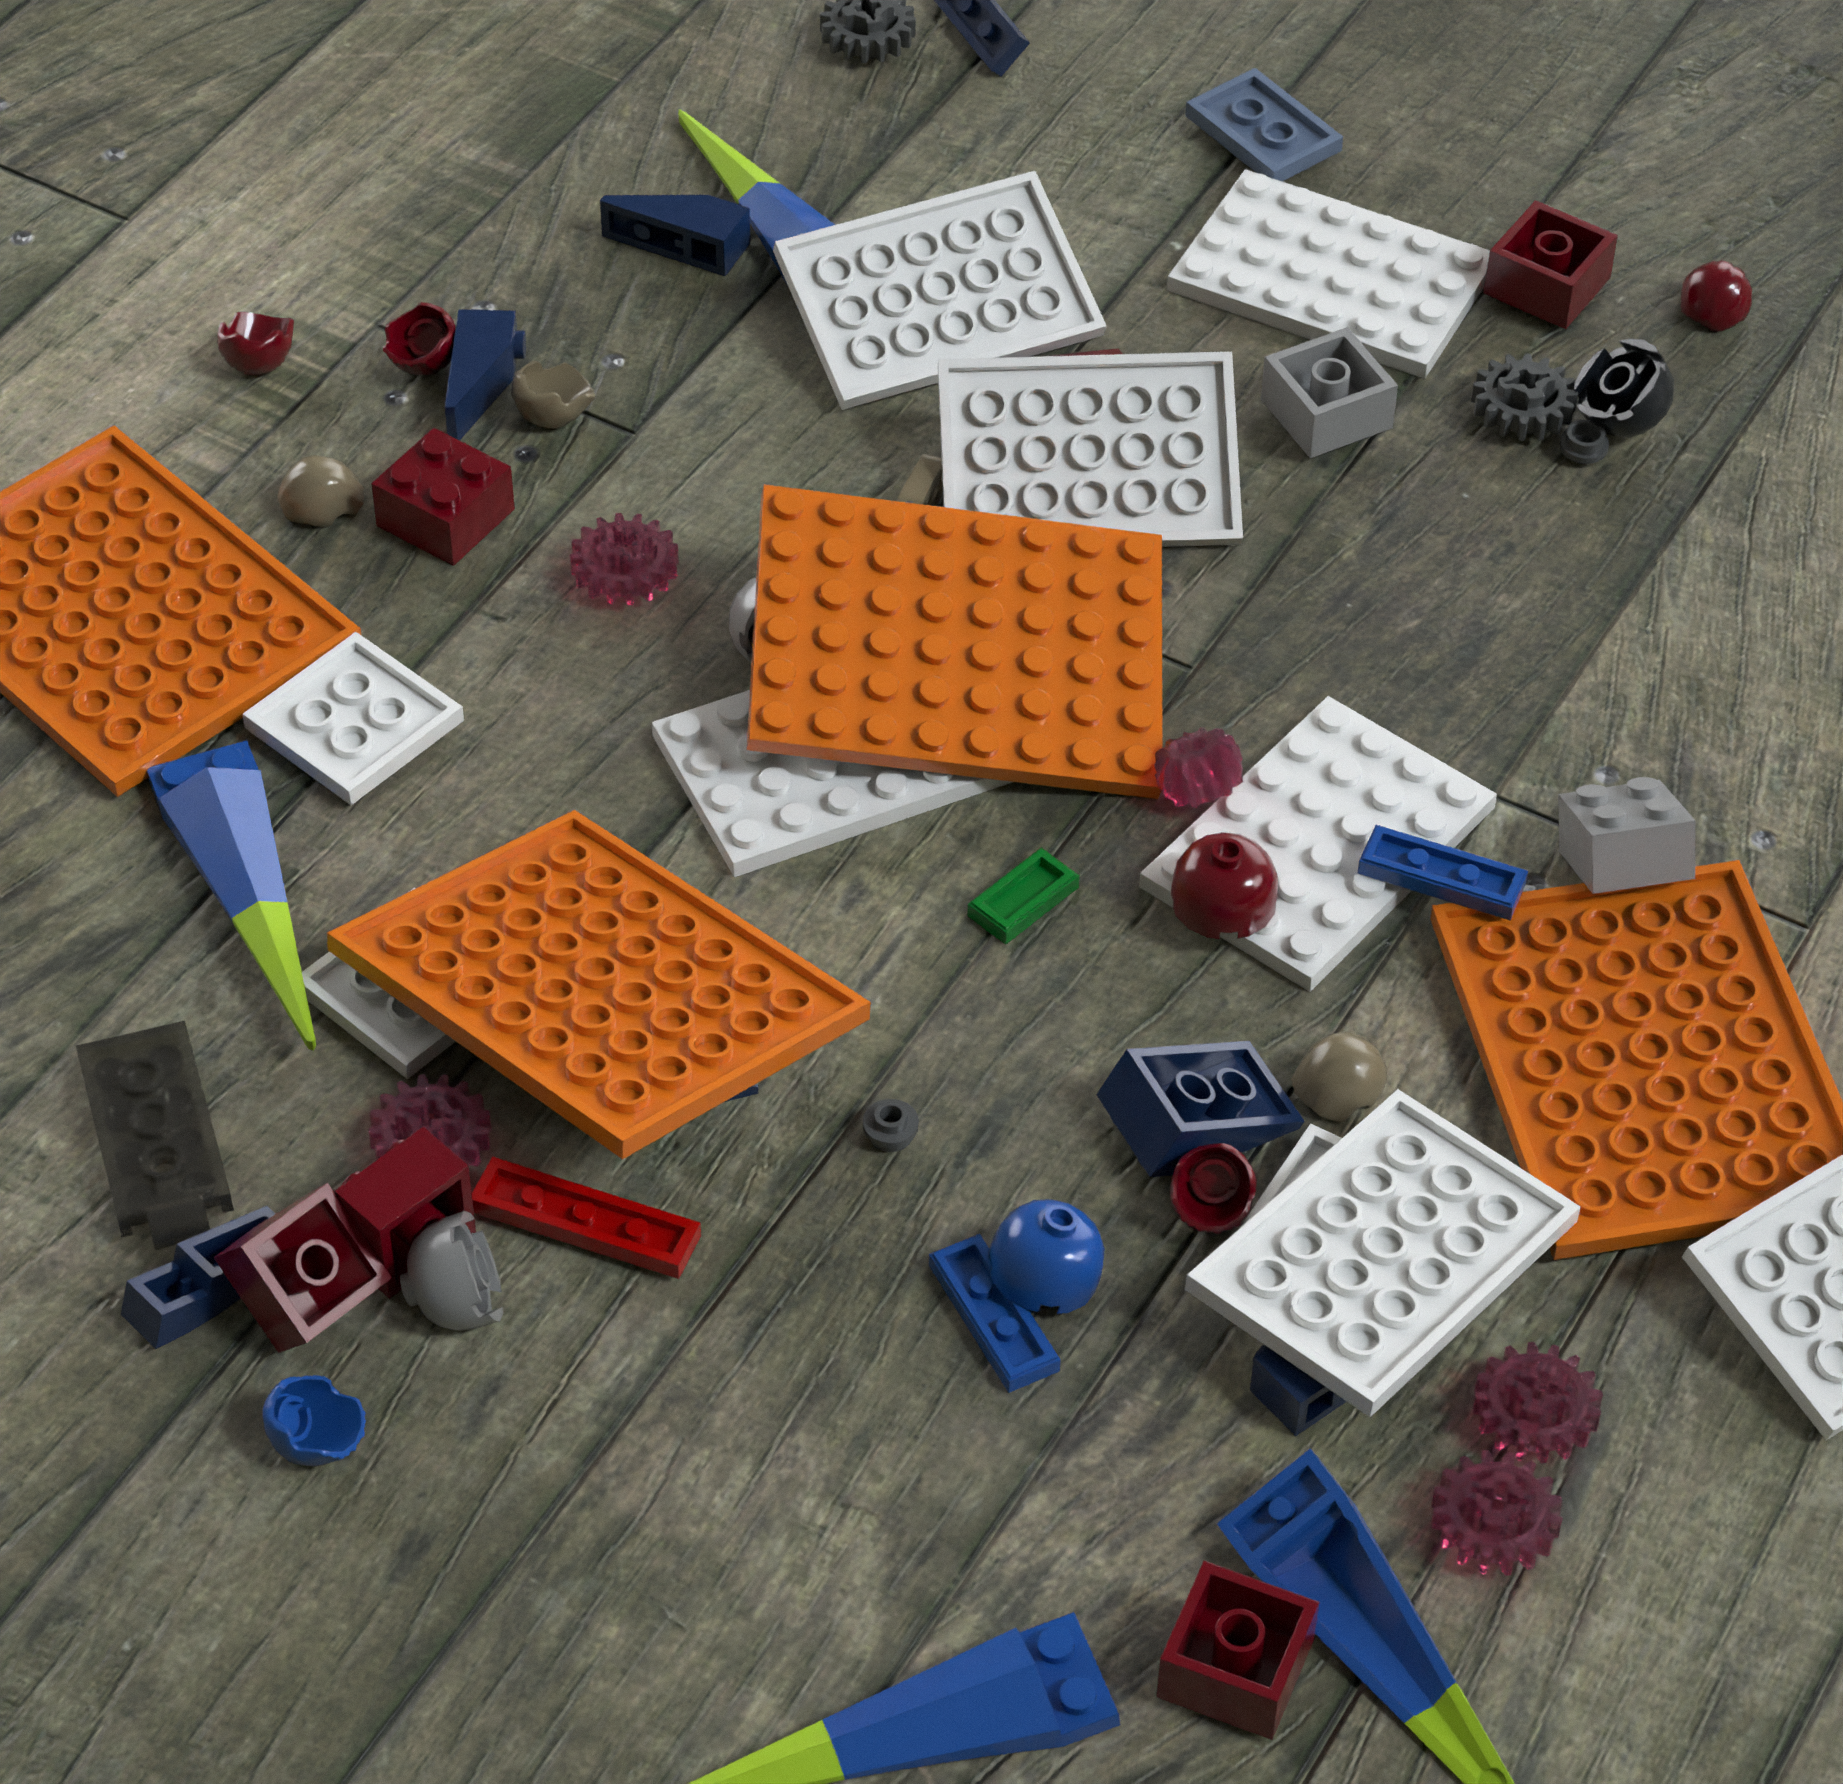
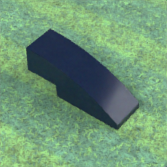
M264 1206L177 1243L172 1262L127 1280L121 1316L155 1349L186 1335L216 1317L240 1300L241 1297L214 1257L276 1213L268 1206Z

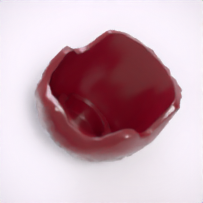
M1711 261L1693 269L1684 279L1680 308L1685 316L1713 332L1727 330L1747 318L1752 306V288L1741 268L1733 266L1732 263L1727 261Z
M420 302L411 310L386 324V345L383 346V352L396 367L404 372L413 375L435 374L440 369L447 367L452 359L456 331L455 323L450 314L443 308L431 303Z
M237 312L228 327L225 322L220 323L217 331L218 350L232 368L243 374L251 376L268 374L285 361L292 346L295 320L250 312Z
M1217 1143L1196 1147L1181 1156L1174 1169L1170 1188L1171 1204L1176 1214L1189 1228H1194L1207 1234H1222L1240 1226L1244 1218L1251 1212L1257 1190L1255 1172L1246 1157L1231 1145Z

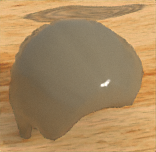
M534 360L515 372L512 377L511 395L516 407L527 421L541 428L556 429L567 425L578 418L596 397L589 381L575 367L568 363H562L546 369L542 368L540 362Z
M311 455L302 458L289 468L282 479L278 491V501L288 520L295 523L327 528L342 514L355 515L364 504V487L359 482L357 476L341 461L331 457Z
M1349 1032L1335 1033L1323 1037L1310 1047L1291 1078L1294 1093L1319 1116L1335 1122H1344L1358 1108L1363 1106L1371 1108L1382 1095L1386 1084L1387 1067L1378 1049L1362 1036Z

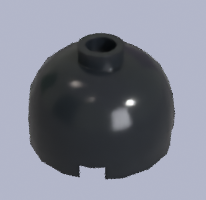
M1642 339L1621 340L1619 342L1623 347L1617 348L1610 353L1605 348L1598 351L1582 367L1575 381L1574 392H1578V403H1576L1578 409L1587 420L1604 428L1607 435L1629 438L1643 434L1655 427L1665 417L1673 402L1674 378L1668 365L1657 348Z

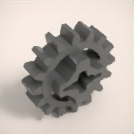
M836 0V3L826 1L825 12H820L823 44H830L831 53L844 51L845 60H850L854 56H860L861 63H867L869 59L874 58L879 62H885V54L887 53L899 57L901 55V47L910 48L912 46V38L916 36L914 7L906 6V0Z
M1525 353L1523 360H1515L1511 354H1507L1504 364H1500L1492 359L1488 363V370L1479 369L1476 382L1473 384L1471 402L1475 403L1474 415L1485 416L1483 426L1486 428L1495 425L1500 426L1499 435L1502 437L1512 431L1517 432L1519 441H1524L1526 434L1532 433L1538 440H1544L1545 430L1558 435L1561 433L1562 424H1571L1578 398V392H1574L1575 379L1564 378L1566 368L1563 366L1554 369L1549 368L1550 359L1546 357L1539 363L1532 362L1531 354Z

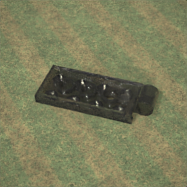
M185 1021L77 1045L78 1059L121 1237L133 1235L131 1227L148 1223L154 1249L167 1248L210 1230L206 1209L221 1205L223 1213L234 1211L231 1193ZM162 1164H170L174 1166V1168L168 1172H154V1170Z

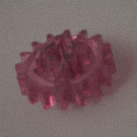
M616 513L615 522L608 523L601 517L597 518V528L595 530L583 526L581 528V539H573L571 542L570 565L571 574L575 575L576 586L578 588L588 586V594L591 599L605 594L607 604L612 605L617 597L625 599L628 606L634 604L635 596L641 595L645 600L651 601L653 600L652 590L654 588L666 592L669 589L668 579L677 578V564H679L678 544L673 543V533L671 530L660 532V521L657 519L646 525L642 523V514H636L631 521H625L621 513Z
M419 1075L417 1080L418 1086L412 1088L405 1082L400 1081L397 1083L398 1095L394 1097L390 1094L382 1093L380 1096L381 1109L370 1111L371 1128H368L370 1146L371 1149L375 1150L376 1160L382 1157L397 1140L408 1138L423 1126L461 1160L471 1166L478 1167L481 1164L480 1151L489 1150L490 1113L489 1110L484 1109L483 1096L481 1094L470 1096L469 1084L465 1081L458 1084L455 1088L449 1087L448 1075H442L438 1079L437 1084H429L425 1075Z
M1528 1342L1525 1354H1519L1511 1345L1505 1347L1503 1361L1490 1356L1487 1359L1485 1373H1478L1472 1410L1473 1414L1481 1416L1479 1425L1481 1434L1496 1432L1494 1447L1497 1450H1501L1509 1444L1515 1446L1516 1459L1520 1461L1524 1459L1528 1451L1536 1452L1541 1464H1547L1549 1451L1554 1450L1564 1460L1569 1459L1573 1444L1585 1449L1588 1446L1591 1431L1597 1432L1602 1412L1600 1411L1603 1393L1602 1390L1593 1389L1596 1377L1594 1371L1579 1373L1580 1357L1574 1355L1564 1361L1558 1358L1559 1346L1554 1344L1550 1347L1547 1354L1539 1353L1535 1342Z
M1489 1450L1482 1451L1479 1464H1474L1465 1455L1460 1457L1457 1472L1446 1468L1442 1472L1440 1487H1435L1433 1493L1432 1529L1442 1530L1439 1545L1442 1549L1457 1546L1459 1551L1456 1562L1460 1565L1468 1562L1471 1558L1479 1560V1573L1482 1574L1487 1573L1491 1563L1499 1564L1505 1576L1511 1575L1513 1564L1516 1561H1519L1522 1566L1531 1570L1535 1566L1537 1553L1548 1557L1552 1551L1554 1538H1559L1563 1520L1560 1517L1563 1501L1561 1496L1551 1495L1554 1480L1551 1476L1536 1479L1534 1477L1536 1463L1532 1460L1522 1468L1515 1466L1514 1453L1507 1452L1502 1462H1494Z

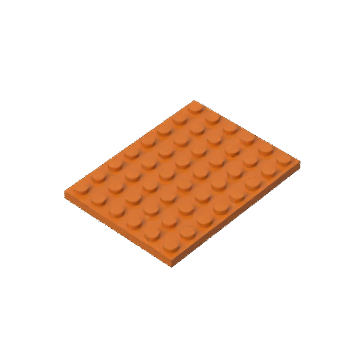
M115 425L0 491V693L117 797L148 778L147 769L158 764L177 760L242 719L243 713L353 633L357 632L361 635L359 626Z
M764 484L760 506L746 750L1158 799L1163 788L1162 535Z
M576 810L327 932L329 952L621 1159L630 1156L870 1020L871 1002Z
M1740 860L1695 866V879L1592 894L1584 883L1522 892L1511 920L1452 902L1432 905L1430 920L1519 1166L1581 1207L1577 1222L1549 1248L1553 1260L1707 1236L1843 1155L1842 1098Z

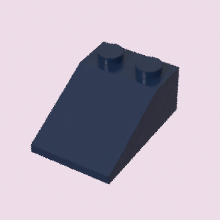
M1250 1041L1126 1049L1096 1094L1149 1177L1173 1175L1181 1156L1196 1147L1225 1143L1243 1153L1296 1131L1305 1122Z

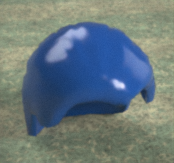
M324 1376L286 1378L275 1385L270 1394H268L263 1406L264 1428L269 1441L275 1451L294 1464L321 1466L344 1459L356 1450L360 1439L365 1436L366 1413L362 1408L360 1400L341 1394L332 1385L331 1380Z

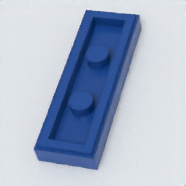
M1375 825L1359 860L1357 872L1367 877L1507 920H1511L1528 876L1527 870L1380 825Z
M977 1234L929 1254V1267L1004 1387L1010 1393L1060 1372L1061 1360L1030 1311L1006 1298L992 1282L989 1273L992 1267L990 1258H988L989 1247L982 1236Z

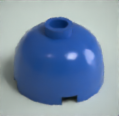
M1053 1199L1033 1200L1011 1211L1000 1224L989 1248L988 1258H990L992 1264L989 1273L992 1282L1004 1296L1025 1309L1039 1312L1041 1305L1049 1307L1059 1306L1057 1314L1070 1313L1085 1306L1096 1292L1102 1275L1105 1248L1096 1224L1085 1212L1069 1203Z

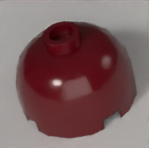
M1226 832L1210 834L1193 842L1177 860L1171 886L1173 910L1176 917L1189 930L1213 939H1220V932H1238L1237 939L1249 937L1265 928L1275 914L1278 893L1277 871L1271 857L1256 841L1241 834Z

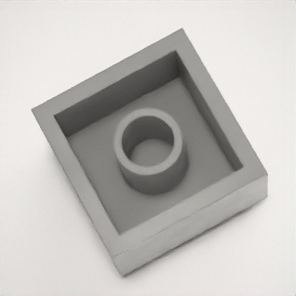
M1348 327L1265 356L1261 401L1309 458L1393 428L1398 385Z
M1638 777L1629 780L1627 784L1611 787L1589 784L1580 786L1576 789V792L1558 794L1559 852L1592 894L1695 879L1696 821L1660 779Z

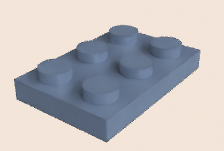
M1256 68L1186 102L1185 116L1253 171L1279 181H1284L1342 151L1343 136Z

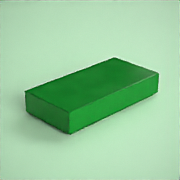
M1040 848L968 903L967 916L1006 945L1079 888L1080 875L1046 850Z

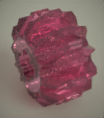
M1204 727L1193 733L1184 731L1183 736L1167 740L1165 742L1166 747L1160 748L1155 753V778L1159 790L1163 791L1165 799L1172 800L1174 805L1178 807H1183L1189 803L1193 808H1197L1205 802L1214 804L1215 799L1220 796L1231 795L1233 793L1232 788L1237 787L1243 782V767L1241 763L1243 758L1238 744H1235L1233 736L1225 734L1223 729L1215 728L1208 732Z

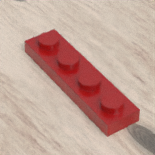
M493 1156L472 1192L475 1214L677 1279L683 1273L701 1238V1222Z

